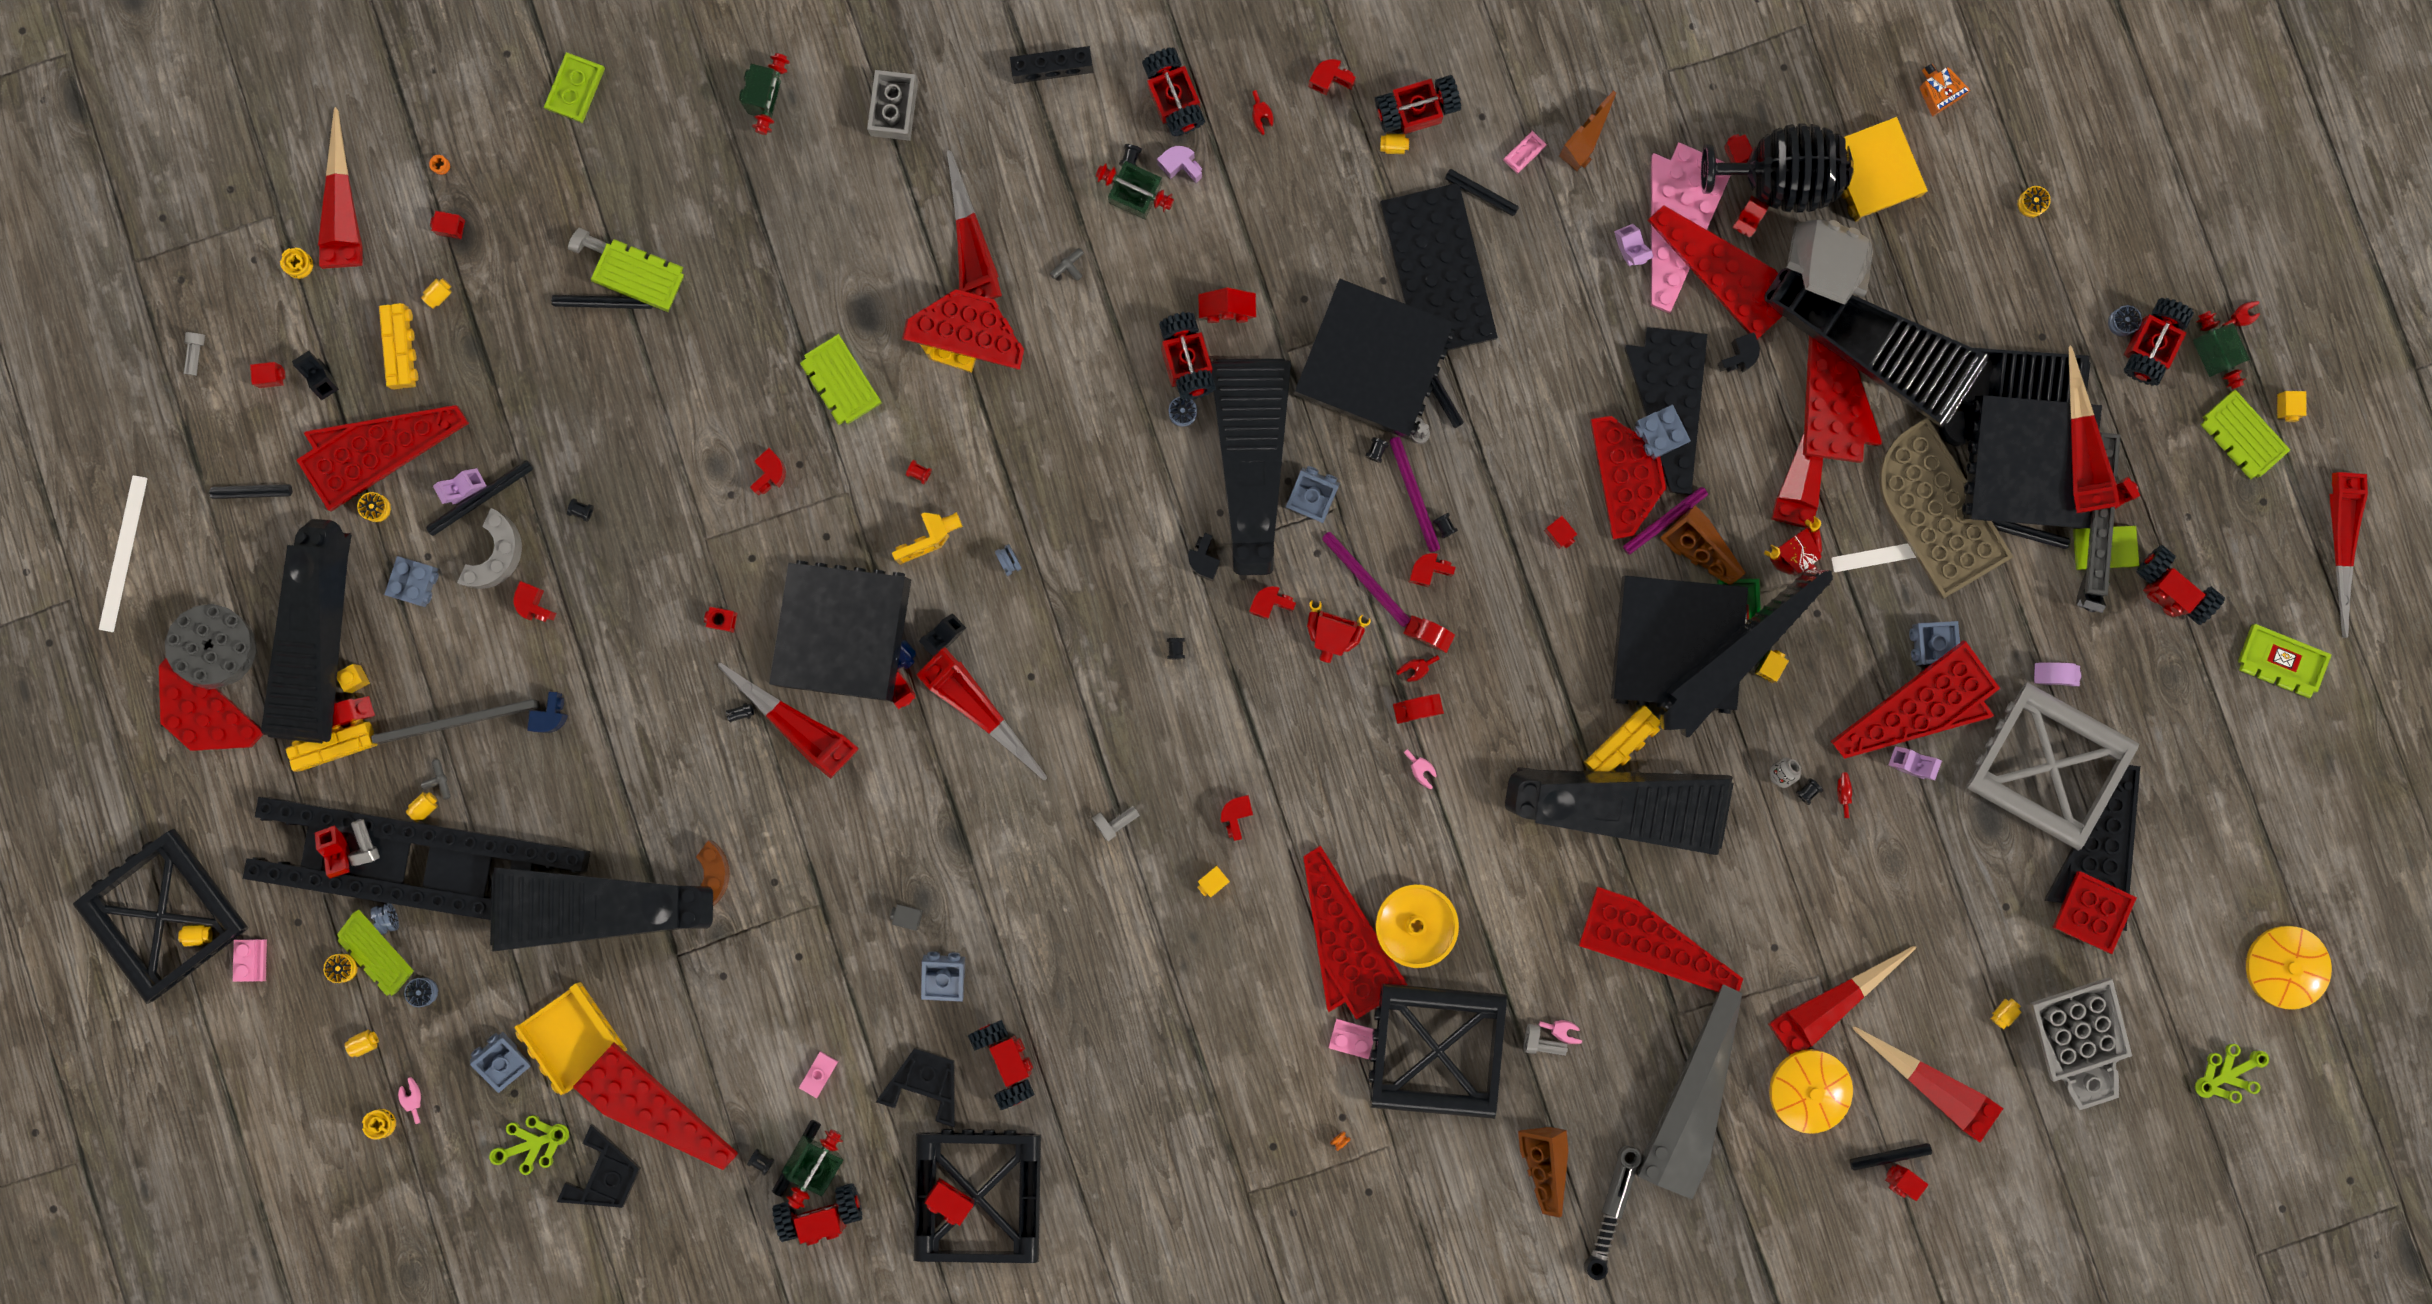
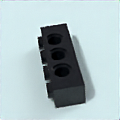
M1090 46L1010 57L1014 84L1094 73Z

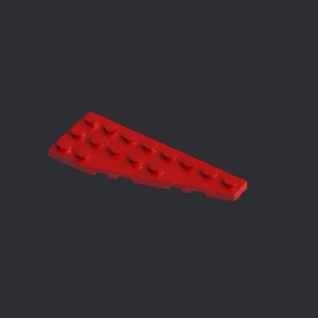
M1665 205L1648 219V222L1748 334L1755 332L1758 339L1782 317L1764 300L1767 290L1778 275L1774 268Z
M1596 887L1578 946L1717 992L1720 991L1722 984L1740 991L1744 978L1698 946L1686 935L1659 917V915L1648 909L1640 901Z
M615 1042L573 1086L578 1093L603 1115L721 1170H724L738 1155L736 1150Z

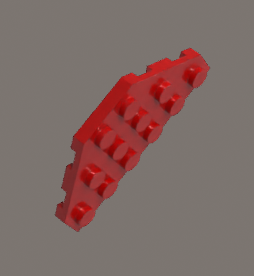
M957 289L906 319L902 340L1016 370L1021 368L1024 354L1023 346L1013 334L1014 331L1006 318L1003 317L994 299Z
M1607 416L1591 419L1590 424L1612 540L1632 537L1666 490L1661 458L1658 457L1653 460L1651 456H1648L1644 450L1645 443L1643 439L1639 438L1633 430L1619 423L1614 417Z
M167 658L159 665L160 724L190 751L252 748L264 735L261 732V728L219 689L209 690L193 686L173 671Z

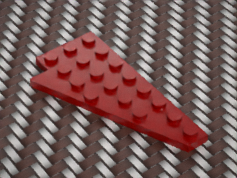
M1809 336L1803 455L1861 463L1864 456V444L1879 446L1882 444V440L1858 370Z
M454 405L304 432V435L313 449L296 461L327 510L332 512L468 425L469 422L459 406Z
M1963 640L1831 740V743L1845 759L1993 717L1994 714L1984 701L1998 691L2000 687L1968 643Z
M1319 846L1304 855L1303 860L1326 1007L1328 1012L1346 1003L1357 1020L1379 1006L1382 983L1408 984L1393 960L1381 948L1373 928L1323 848Z

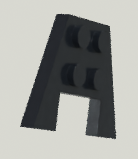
M914 1048L876 1100V1103L896 1108L901 1090L905 1089L940 1100L941 1103L935 1121L955 1127V1060Z
M591 1124L583 1144L600 1151L601 1154L586 1188L583 1189L566 1182L557 1202L623 1208L641 1167L594 1124Z

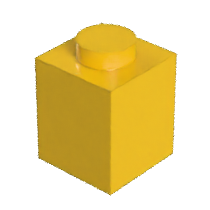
M2284 391L2277 394V419H2285V422H2297L2299 418L2306 416V391Z
M1778 650L1768 651L1755 674L1771 683H1775L1780 678L1789 660L1785 659V654Z
M351 664L337 672V680L344 692L353 693L370 684L361 665Z
M1216 866L1198 881L1200 885L1197 888L1204 896L1209 895L1212 897L1230 881Z

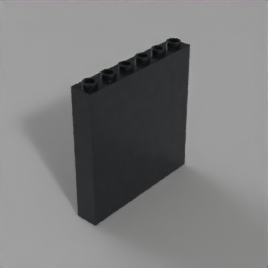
M1339 278L1294 395L1408 439L1410 434L1414 435L1417 430L1416 418L1418 415L1422 416L1426 405L1422 403L1424 398H1429L1433 386L1430 383L1432 378L1436 379L1441 367L1437 365L1440 359L1444 360L1448 350V348H1445L1447 340H1452L1455 332L1452 329L1454 323Z
M1984 395L1975 396V400L1972 403L1973 420L1970 423L1972 434L1971 441L1968 444L1970 455L1966 465L1968 476L1967 482L1964 485L1966 496L1965 503L1962 506L1963 519L2090 529L2091 511L2077 513L2073 494L2071 403ZM2091 404L2100 431L2102 405Z
M796 560V564L788 563L769 684L777 687L893 702L911 579L905 577V574L900 572L886 575V571L873 570V573L866 572V569L854 567L853 571L847 570V567L842 565L828 568V564L815 563V566L808 565L809 562Z
M1622 576L1611 699H1616V703L1628 704L1629 700L1637 701L1636 705L1649 706V702L1657 703V707H1660L1667 697H1672L1666 692L1671 686L1736 632L1740 626L1745 624L1748 587ZM1740 682L1715 708L1718 709V713L1731 714V710H1737Z

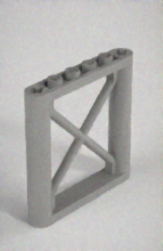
M2026 682L2014 702L2010 701L2005 709L2007 715L2004 720H1999L1995 727L1997 732L1994 738L1990 737L1985 745L1987 748L1985 754H1981L1975 762L1977 768L1966 788L2079 851L2086 843L2139 747V743ZM2025 709L2033 715L2047 763L1996 776L1988 770L2021 711ZM2041 713L2103 748L2055 761ZM2105 756L2116 759L2114 767L2083 822L2080 823L2073 819L2058 769ZM2050 771L2064 818L2001 783Z

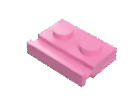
M267 939L234 940L233 982L266 981Z
M1336 1019L1328 1048L1369 1059L1373 1045V1029Z

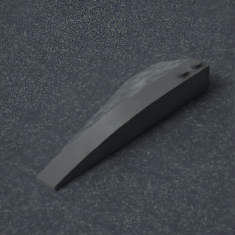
M1724 984L1721 986L1643 1153L1641 1163L1636 1170L1638 1177L1690 1199H1693L1710 1163L1742 998L1741 992Z

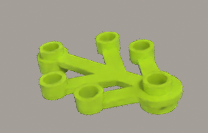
M2231 1043L2225 1048L2226 1056L2220 1075L2213 1078L2216 1066L2222 1063V1057L2217 1053H2210L2208 1055V1064L2204 1077L2199 1078L2195 1083V1091L2199 1096L2210 1098L2213 1095L2228 1099L2231 1103H2240L2242 1094L2235 1090L2227 1091L2217 1087L2223 1083L2246 1089L2251 1094L2259 1093L2261 1087L2258 1082L2245 1081L2236 1077L2254 1067L2263 1068L2269 1063L2268 1054L2264 1051L2255 1050L2250 1054L2248 1061L2232 1068L2234 1059L2240 1054L2241 1049L2237 1044ZM2234 1046L2236 1051L2232 1054L2230 1049ZM2214 1056L2217 1057L2216 1063H2213L2212 1058ZM2260 1056L2264 1058L2262 1063L2259 1062ZM2205 1084L2209 1085L2208 1091L2204 1090ZM2252 1084L2255 1085L2254 1091H2251L2250 1086ZM2234 1093L2237 1094L2236 1100L2232 1099V1095Z
M531 1115L526 1119L527 1127L537 1128L546 1133V1135L539 1137L520 1128L517 1122L509 1123L506 1126L507 1134L516 1135L527 1142L508 1149L502 1147L493 1149L490 1152L489 1159L492 1164L501 1165L507 1161L508 1157L530 1149L524 1163L519 1167L521 1174L528 1175L534 1169L533 1163L543 1144L549 1143L545 1155L540 1157L539 1164L543 1168L553 1164V1155L558 1145L564 1144L568 1140L569 1130L563 1124L550 1126L540 1121L537 1115ZM531 1118L536 1120L535 1125L530 1124ZM511 1125H514L516 1127L515 1132H511ZM558 1130L562 1132L561 1138L556 1136ZM498 1152H501L503 1154L502 1159H498ZM544 1157L549 1159L548 1165L543 1163ZM524 1165L529 1166L530 1169L528 1172L524 1171Z

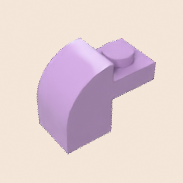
M1171 147L1157 158V165L1170 179L1182 169L1195 183L1202 178V168L1196 161L1192 162L1195 158L1194 152L1187 147Z
M1634 224L1614 231L1619 249L1629 266L1642 265L1647 260L1653 258L1652 250L1644 245L1641 231Z
M476 468L462 471L451 480L437 482L433 487L442 504L449 502L457 504L485 488L486 484Z
M2035 663V684L2080 686V666L2072 663Z
M1895 746L1889 766L1921 779L1935 780L1942 761L1937 758L1920 755L1910 749Z

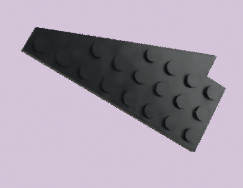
M1647 327L1644 347L1626 345V356L1645 416L1673 405L1691 440L1689 443L1660 456L1669 492L1691 495L1708 334Z
M2129 765L2084 846L2079 851L2072 847L2050 887L2045 901L2063 903L2077 871H2081L2130 894L2141 766ZM2127 922L2124 926L2123 931H2127Z

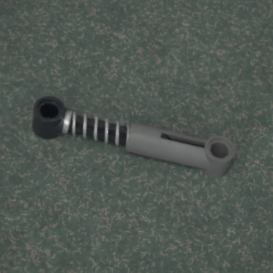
M1623 1146L1618 1151V1160L1602 1213L1606 1215H1603L1605 1218L1601 1222L1602 1228L1599 1229L1600 1234L1597 1236L1596 1248L1584 1263L1586 1273L1594 1280H1602L1608 1273V1248L1612 1246L1610 1242L1614 1239L1612 1235L1616 1232L1614 1228L1618 1225L1617 1219H1622L1637 1167L1641 1163V1154L1632 1146ZM1628 1152L1634 1153V1159L1631 1162H1626L1624 1159ZM1595 1263L1601 1265V1269L1597 1273L1591 1272V1267Z

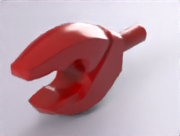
M1254 90L1252 94L1256 104L1253 105L1252 118L1260 134L1264 135L1265 132L1261 118H1267L1269 125L1272 127L1274 116L1269 105L1265 102H1260L1257 90Z
M2251 301L2239 306L2232 314V320L2222 324V328L2225 329L2233 324L2235 326H2247L2254 323L2260 313L2250 316L2248 310L2260 302Z
M1436 655L1427 661L1424 659L1410 660L1397 670L1396 675H1400L1408 669H1413L1415 671L1414 676H1411L1406 681H1418L1428 673V666L1440 660V658Z
M1847 772L1841 773V778L1838 779L1837 796L1839 803L1843 804L1844 818H1849L1848 804L1852 803V787Z

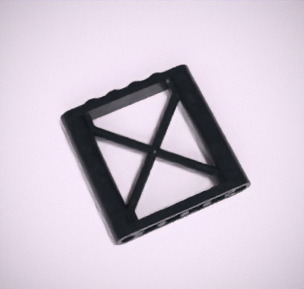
M176 829L164 833L154 842L150 841L143 845L142 851L126 858V863L121 867L118 866L110 870L108 877L91 885L92 889L73 903V906L146 1004L158 999L249 928ZM160 854L163 857L165 864L157 911L109 906L102 899L103 896ZM173 864L214 919L166 913ZM108 914L156 920L148 968ZM165 921L215 927L220 936L162 979L159 976L157 967Z
M1382 983L1379 1008H1375L1374 1020H1377V1029L1373 1028L1372 1033L1375 1049H1371L1370 1062H1373V1070H1369L1368 1082L1371 1083L1370 1108L1495 1119L1507 1007L1506 994ZM1408 1007L1475 1012L1476 1014L1438 1045ZM1389 1009L1399 1010L1432 1049L1429 1054L1393 1084L1382 1083ZM1490 1018L1493 1019L1487 1092H1478L1444 1051L1482 1019ZM1438 1057L1469 1095L1402 1090L1400 1088Z
M941 1129V1132L916 1133L913 1260L917 1262L968 1263L1039 1262L1041 1134L1016 1133V1130H1004V1133H995L994 1129H984L983 1133H975L974 1129H962V1133H954V1129ZM941 1143L1016 1144V1154L977 1191L942 1155ZM937 1162L974 1200V1206L978 1204L1014 1241V1251L939 1250V1240L955 1225L946 1222L935 1233V1213L927 1209V1204H925L926 1197L936 1184ZM1020 1162L1019 1233H1017L984 1199V1196Z

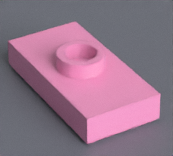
M1532 131L1503 161L1518 174L1547 144Z
M820 1051L799 1089L818 1098L839 1061Z

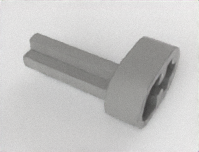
M579 227L572 235L568 249L579 253L586 246L602 254L607 243L589 236V231Z
M191 332L185 333L184 343L187 344L184 374L197 376L200 347L204 346L205 335Z
M1417 417L1415 423H1419L1415 434H1410V438L1416 444H1424L1430 436L1429 425Z
M1132 806L1109 823L1101 812L1092 817V820L1104 838L1109 842L1116 837L1115 833L1140 815Z
M364 819L352 822L351 825L360 850L348 854L351 866L369 863L380 858L377 847L371 843Z
M1534 1024L1527 1025L1524 1039L1525 1053L1536 1054L1538 1051L1566 1056L1568 1051L1567 1043L1539 1039L1540 1026Z

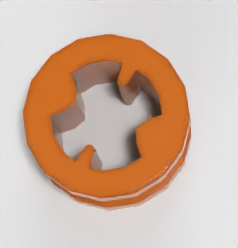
M435 155L430 159L429 166L435 173L443 175L449 171L450 162L442 155ZM441 160V162H443L444 165L440 166L439 169L435 165L438 164Z
M1345 1131L1339 1133L1330 1142L1331 1145L1336 1146V1151H1339L1351 1140L1350 1137L1345 1136Z

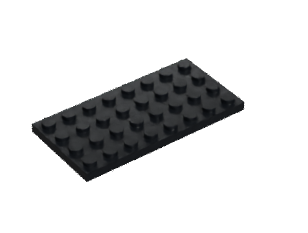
M1454 183L1380 201L1405 304L1454 323L1452 329L1455 332L1452 340H1447L1445 348H1448L1447 351L1496 340L1498 336L1460 186Z

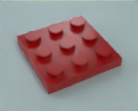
M2077 871L2052 928L2108 954H2113L2137 897L2081 871Z

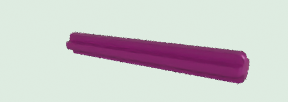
M1704 487L1697 489L1623 546L1625 552L1629 555L1708 496Z

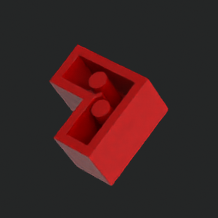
M1227 287L1198 294L1199 318L1207 320V323H1219L1220 319H1236L1238 323L1248 322V319L1256 317V293Z

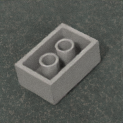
M875 70L867 127L870 136L911 141L918 87L916 75Z

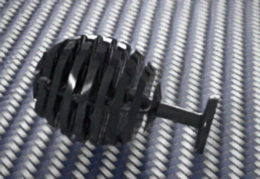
M1805 123L1797 124L1796 128L1793 124L1786 125L1784 129H1775L1771 135L1767 134L1759 141L1757 149L1755 146L1747 163H1716L1715 149L1711 144L1704 145L1701 158V187L1703 194H1710L1713 191L1715 175H1747L1752 191L1756 187V198L1763 203H1766L1767 200L1768 205L1775 209H1778L1781 205V210L1784 212H1791L1792 209L1796 213H1803L1805 210L1812 212L1817 208L1822 209L1828 206L1830 202H1835L1843 194L1844 189H1847L1854 173V161L1849 146L1846 150V138L1837 133L1834 136L1833 131L1826 127H1823L1820 131L1819 125L1810 124V127H1808Z

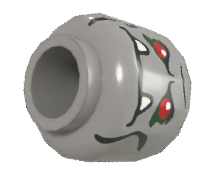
M1787 757L1782 758L1770 768L1771 781L1782 788L1791 786L1801 776L1799 763Z

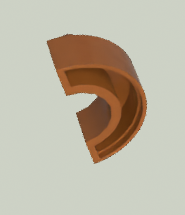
M708 840L696 858L700 861L704 870V879L701 886L712 888L713 906H715L726 892L730 870L723 850L713 840Z

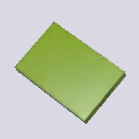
M566 52L544 108L583 123L605 67Z
M2136 526L2113 527L2110 568L2138 567L2139 554ZM2089 528L2073 529L2076 570H2087Z

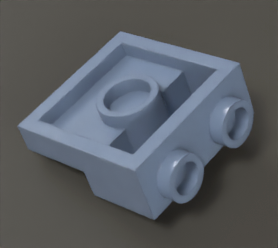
M1673 405L1654 412L1635 423V432L1639 438L1642 437L1645 443L1644 450L1653 460L1691 441Z
M1303 467L1286 508L1324 523L1340 483L1337 482V478L1333 475L1326 474V476L1318 474L1319 470L1314 467Z
M397 556L384 595L426 607L432 598L431 590L433 584H436L438 580V568Z
M1958 621L1918 623L1912 625L1913 629L1909 631L1910 640L1914 641L1911 658L1912 661L1916 662V666L1933 664L1960 643Z
M936 951L928 952L927 955H924L922 959L921 1000L963 1002L965 957H961L956 952L949 953L948 956H941Z
M504 1032L500 1035L497 1033L493 1034L487 1040L488 1044L484 1048H476L471 1053L472 1058H470V1065L498 1093L531 1067V1063L517 1050V1045Z

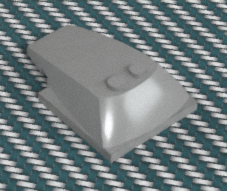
M1810 220L1802 223L1797 221L1793 231L1787 268L1802 274L1806 290L1845 305L1852 294L1864 298L1868 291L1873 255L1872 244L1867 237L1860 234L1858 229L1848 228L1835 220Z
M2108 977L2031 1002L2030 1005L2050 1079L2053 1082L2061 1079L2064 1081L2079 1110L2119 1098V1074L2116 1070V1063L2119 1060L2131 1057L2132 1053L2113 979Z

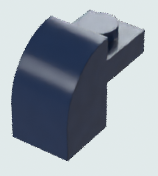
M549 692L546 712L530 710L527 731L552 733L559 730L565 724L568 715L560 714V710L564 707L562 693Z

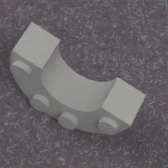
M492 508L482 527L487 529L493 537V554L483 564L475 566L465 564L457 582L458 584L475 589L491 588L509 578L518 566L522 552V542L518 529L506 515Z

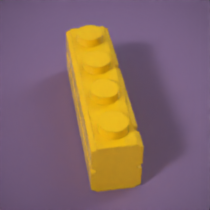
M402 303L379 306L386 387L390 389L416 387L415 381H418V372L416 368L414 369L413 362L416 361V351L412 349V341H414L415 336L413 329H410V321L413 320L412 311Z
M1645 705L1641 706L1583 763L1591 771L1616 772L1614 769L1619 764L1623 766L1631 759L1629 756L1634 750L1638 752L1646 744L1644 740L1648 736L1652 738L1661 730L1659 728L1660 720Z
M363 719L351 722V726L347 728L343 726L332 728L330 741L323 742L322 744L304 741L292 742V746L286 748L292 771L301 772L378 746V744L372 742L371 736L374 735L372 724L370 722H363Z

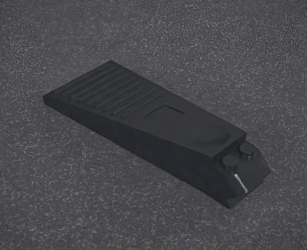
M1784 268L1778 273L1764 296V300L1779 314L1786 317L1787 321L1940 427H1943L1945 423L1950 421L1987 364L1985 361L1988 355L1857 296L1852 295L1844 305L1805 289L1802 274L1789 268Z
M1974 348L1988 355L1985 361L1987 364L1959 405V408L1972 411V403L1975 400V396L1982 395L2071 403L2069 354ZM2075 355L2087 391L2091 365L2089 362L2090 356Z
M1285 358L1216 359V361L1210 362L1216 388L1214 390V400L1231 531L1233 571L1238 575H1268L1274 570V539L1291 360H1285Z
M311 519L298 530L295 535L294 545H287L261 726L262 734L270 738L321 744L329 742L331 739L348 554L352 537L351 533H343L341 527L332 520Z
M1822 569L1804 571L1791 585H1788L1777 597L1771 599L1770 603L1764 605L1763 609L1756 612L1743 626H1740L1736 632L1671 686L1666 692L1672 697H1667L1660 705L1662 708L1660 711V728L1663 730L1680 729L1683 736L1690 737L1766 652L1779 641V638L1786 633L1788 628L1801 617V614L1808 609L1810 604L1830 585L1833 580L1832 571Z
M1518 767L1517 772L1513 773L1508 781L1505 808L1522 818L1535 820V823L1718 855L1719 849H1722L1734 783H1732L1733 777L1730 775L1538 770Z
M494 868V874H492L490 927L492 952L681 929H708L713 922V891L709 886H676Z

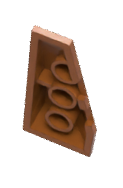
M1614 90L1597 108L1594 115L1591 114L1584 125L1580 126L1566 142L1559 155L1561 159L1576 171L1581 167L1585 169L1592 160L1590 156L1616 96Z
M1696 505L1680 516L1660 537L1674 553L1679 556L1681 554L1692 560L1691 563L1696 566L1697 564L1708 569L1710 574L1729 585L1745 575V571L1711 521Z
M1553 1127L1518 1131L1520 1153L1522 1158H1526L1529 1167L1527 1172L1529 1177L1532 1176L1536 1188L1534 1192L1542 1214L1560 1218L1563 1211L1569 1150L1567 1130Z

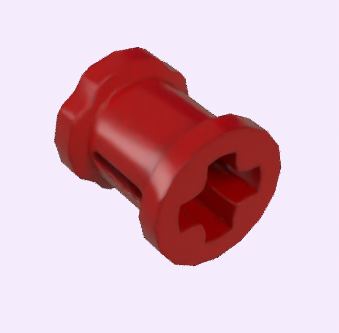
M913 460L905 476H911L925 485L932 469H927L917 464L916 460Z

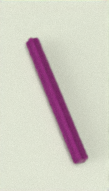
M1394 437L1390 439V445L1429 552H1436L1440 549V545L1400 437Z
M1327 532L1322 537L1326 545L1402 627L1406 626L1410 622V618L1331 532Z

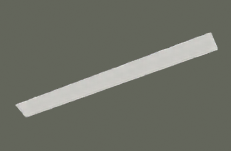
M132 476L99 630L114 632L147 483V478Z
M1907 543L1832 557L1831 559L1834 572L1916 558Z

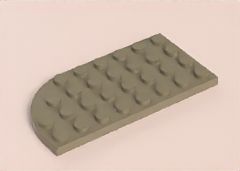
M1926 418L1904 431L1890 445L1881 464L1879 484L1881 496L1889 514L1941 599H1944L2013 558V555L1992 521L1963 519L1962 506L1965 503L1966 496L1964 485L1967 480L1934 426Z

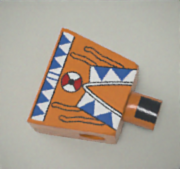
M1930 64L1922 70L1927 80L1920 86V91L1932 117L1970 92V89L1948 67L1938 73L1934 65Z

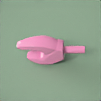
M1407 749L1404 753L1413 762L1411 769L1414 777L1420 784L1428 789H1432V785L1424 778L1423 773L1429 771L1436 778L1437 774L1433 765L1424 758L1419 757L1416 759Z
M1559 1020L1555 1021L1553 1025L1542 1021L1539 1022L1540 1027L1550 1029L1551 1034L1561 1042L1567 1044L1582 1043V1040L1567 1036L1569 1029L1580 1031L1579 1027L1570 1021Z
M409 1077L408 1083L411 1095L407 1096L404 1087L401 1086L398 1097L401 1106L407 1112H412L414 1122L418 1124L421 1123L417 1113V1108H420L421 1092L413 1078Z

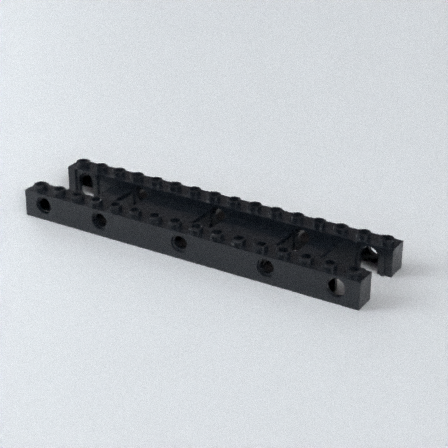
M258 797L255 817L260 818L261 821L274 820L286 822V825L308 826L301 866L290 864L289 861L268 862V860H265V857L246 858L242 879L491 920V899L486 897L485 893L492 857L511 860L510 869L532 871L533 864L544 865L546 868L556 867L578 873L587 871L591 851L270 797ZM364 819L371 843L377 847L380 858L356 866H351L348 859L350 872L329 878L326 876V871L322 869L324 857L316 850L315 832L335 826L340 832L349 833L347 844L351 853L360 850L351 823ZM411 843L430 846L423 887L410 886L408 883H404Z

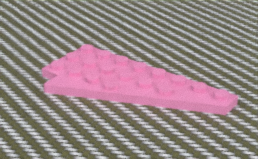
M1678 143L1671 160L1653 153L1651 156V216L1665 205L1707 230L1731 175H1715L1713 191L1710 194H1703L1701 187L1702 152ZM1716 159V163H1725L1721 160ZM1651 225V250L1653 258H1651V306L1670 314L1690 268Z

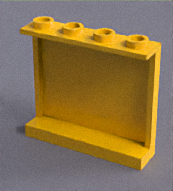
M1897 117L1844 137L1846 138V150L1849 146L1854 161V173L1850 185L1847 186L1846 190H1843L1841 196L1843 199H1846L1848 213L1850 217L1854 218L1855 222L1862 217L1911 198H1919L1928 191Z
M581 982L571 986L564 994L523 1023L514 1027L517 1038L527 1045L528 1054L532 1059L537 1060L540 1064L539 1070L544 1076H548L552 1082L550 1084L552 1089L560 1095L571 1091L578 1080L614 1042L625 1052L627 1051V1048Z

